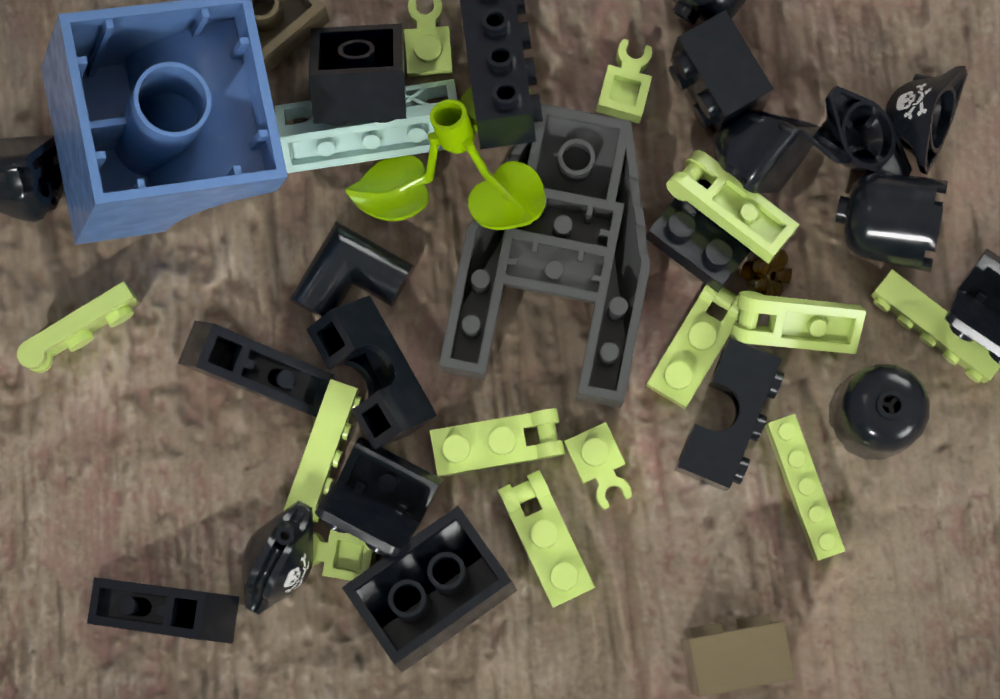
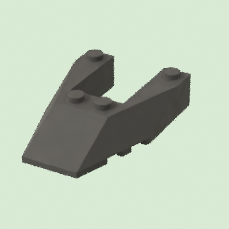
M541 103L543 122L534 123L536 142L516 144L508 161L522 162L534 169L539 175L546 195L544 210L541 216L531 224L513 229H488L478 224L474 219L469 224L466 230L439 369L443 373L486 380L504 286L594 304L576 399L621 408L625 399L651 266L639 189L632 123L628 120Z

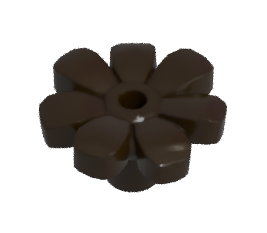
M780 249L769 264L760 257H757L754 262L746 261L744 263L742 277L750 280L748 283L749 291L768 296L780 297L782 295L783 285L781 282L790 283L792 278V269L785 267L788 262V255L785 250Z

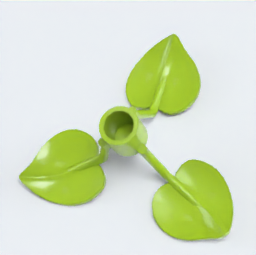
M472 87L464 93L460 101L447 99L436 104L431 110L430 122L435 132L428 134L430 148L427 169H425L423 163L418 158L411 155L387 158L375 164L358 182L346 188V193L350 200L359 209L372 217L386 221H399L410 218L424 209L429 202L430 195L425 184L432 182L434 179L438 148L441 145L446 151L455 154L467 151L485 181L477 184L471 190L468 197L469 211L473 219L481 226L493 230H507L529 225L541 216L546 203L543 183L536 171L530 166L518 161H508L501 165L494 174L488 170L473 143L475 131L478 133Z

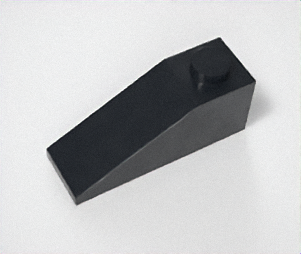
M194 321L178 364L313 417H317L329 381L334 376V374L217 324Z
M94 577L87 624L196 640L233 643L239 596Z

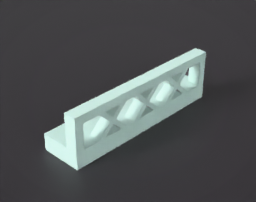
M454 79L406 86V119H395L387 123L356 121L343 125L314 124L311 100L275 105V117L287 173L429 152L430 142L428 134L435 132L430 122V113L439 102L429 104L426 101L440 97L458 100ZM299 118L308 119L304 123L287 125L286 120H293ZM439 145L438 151L445 150Z

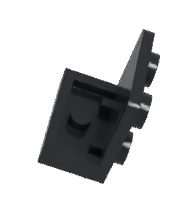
M986 249L955 290L945 319L950 324L949 327L955 335L968 342L976 341L988 349L991 358L1000 364V257Z
M360 436L355 442L337 482L320 501L315 514L330 529L355 536L364 541L372 551L381 555L398 557L421 525L443 479L382 447L373 450L369 441Z

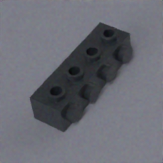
M460 0L480 150L536 142L534 123L543 122L539 94L530 95L529 86L537 85L534 58H524L523 50L531 49L528 21L519 23L518 15L526 14L524 0Z

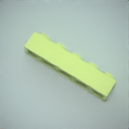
M893 269L887 273L870 295L875 299L873 303L884 312L889 310L898 317L896 321L908 330L912 328L920 334L919 339L929 347L933 348L936 346L940 349L945 360L953 365L958 363L967 370L965 374L974 382L979 383L981 381L986 383L999 370L1000 364L991 358L988 349L974 340L968 342L955 335L949 327L950 324L945 319L947 311Z
M330 379L284 510L300 501L312 507L313 521L319 522L320 518L315 514L316 508L323 494L326 495L331 489L333 479L329 478L332 467L338 468L343 451L339 450L342 439L347 441L353 424L348 423L352 414L351 410L362 401V397L358 396V388Z
M792 414L767 423L765 425L767 435L814 562L845 552L796 415Z

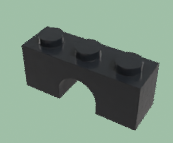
M370 295L331 309L306 329L328 369L339 365H347L357 370L364 378L368 388V397L351 411L373 450L412 434L437 416Z
M732 338L728 339L708 386L724 392L731 398L735 406L734 421L729 428L721 431L710 430L694 424L690 429L674 471L723 491L730 489L732 482L741 484L750 463V459L743 456L750 439L755 442L758 441L767 420V416L760 413L766 397L775 399L784 378V373L777 371L782 360L781 358Z

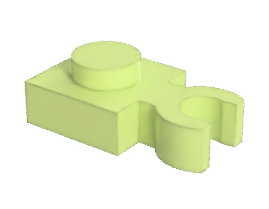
M416 0L408 1L409 17L417 25V28L404 29L408 78L453 74L449 26L436 27L443 12L441 0H433L434 8L429 14H421L417 11Z
M623 39L615 56L618 67L608 64L595 112L639 124L652 76L641 74V72L647 68L650 62L652 47L646 45L642 57L634 59L626 51L629 40Z
M606 422L564 441V445L582 484L594 479L596 480L598 485L596 501L603 510L610 507L605 498V492L609 487L619 488L625 500L632 497L629 484L624 479L617 477L614 470L624 466L625 462Z
M330 529L328 542H325L319 533L313 532L312 566L324 562L322 576L352 581L375 564L377 553L369 549L364 541L355 536Z

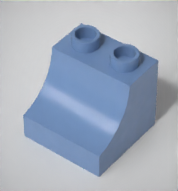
M179 0L58 14L41 65V72L75 245L166 232L175 223L198 212L232 201L276 192L288 178L252 0Z

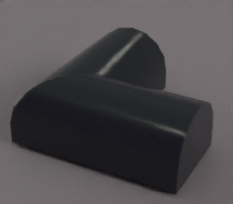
M336 221L290 297V301L321 318L331 309L340 306L352 285H355L393 307L413 273L415 266Z

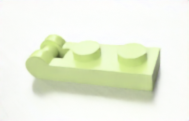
M695 150L685 161L686 168L682 172L674 173L666 183L668 191L675 198L681 201H688L768 264L800 225L759 193H751L745 190L734 176L722 169L719 162L701 150ZM706 179L712 185L706 189L698 181Z
M123 281L24 341L18 347L17 359L22 366L33 372H46L51 368L55 355L67 348L70 352L84 347L94 339L93 332L106 324L110 327H115L133 316L132 308L141 303L131 287Z
M706 285L645 386L685 409L731 334L733 323L739 320L741 309L738 308L737 304L740 292L738 295H735L722 287L719 293ZM712 302L727 310L721 322L706 313Z
M741 291L737 304L738 308L741 309L739 321L733 323L731 338L746 344L857 354L866 310L857 304L768 296L754 291ZM759 314L770 315L768 326L757 325Z
M557 408L430 430L437 476L442 477L565 455L563 440H558L555 424L560 422ZM537 428L540 444L526 446L524 430Z
M540 470L527 475V481L515 487H511L508 484L497 489L549 602L552 608L594 589L595 586L551 496L549 488ZM536 497L542 510L525 517L520 504Z

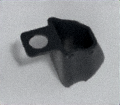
M747 109L722 126L713 138L717 160L722 169L734 176L742 184L743 188L751 193L779 192L813 146L835 163L849 164L853 160L846 151L823 133L824 129L803 120L780 116L762 110ZM824 144H826L827 146H829V147H830L831 149H833L835 152H833L832 150H830L829 148H827Z
M54 135L0 139V213L28 222L42 220L47 212L56 209L64 190Z

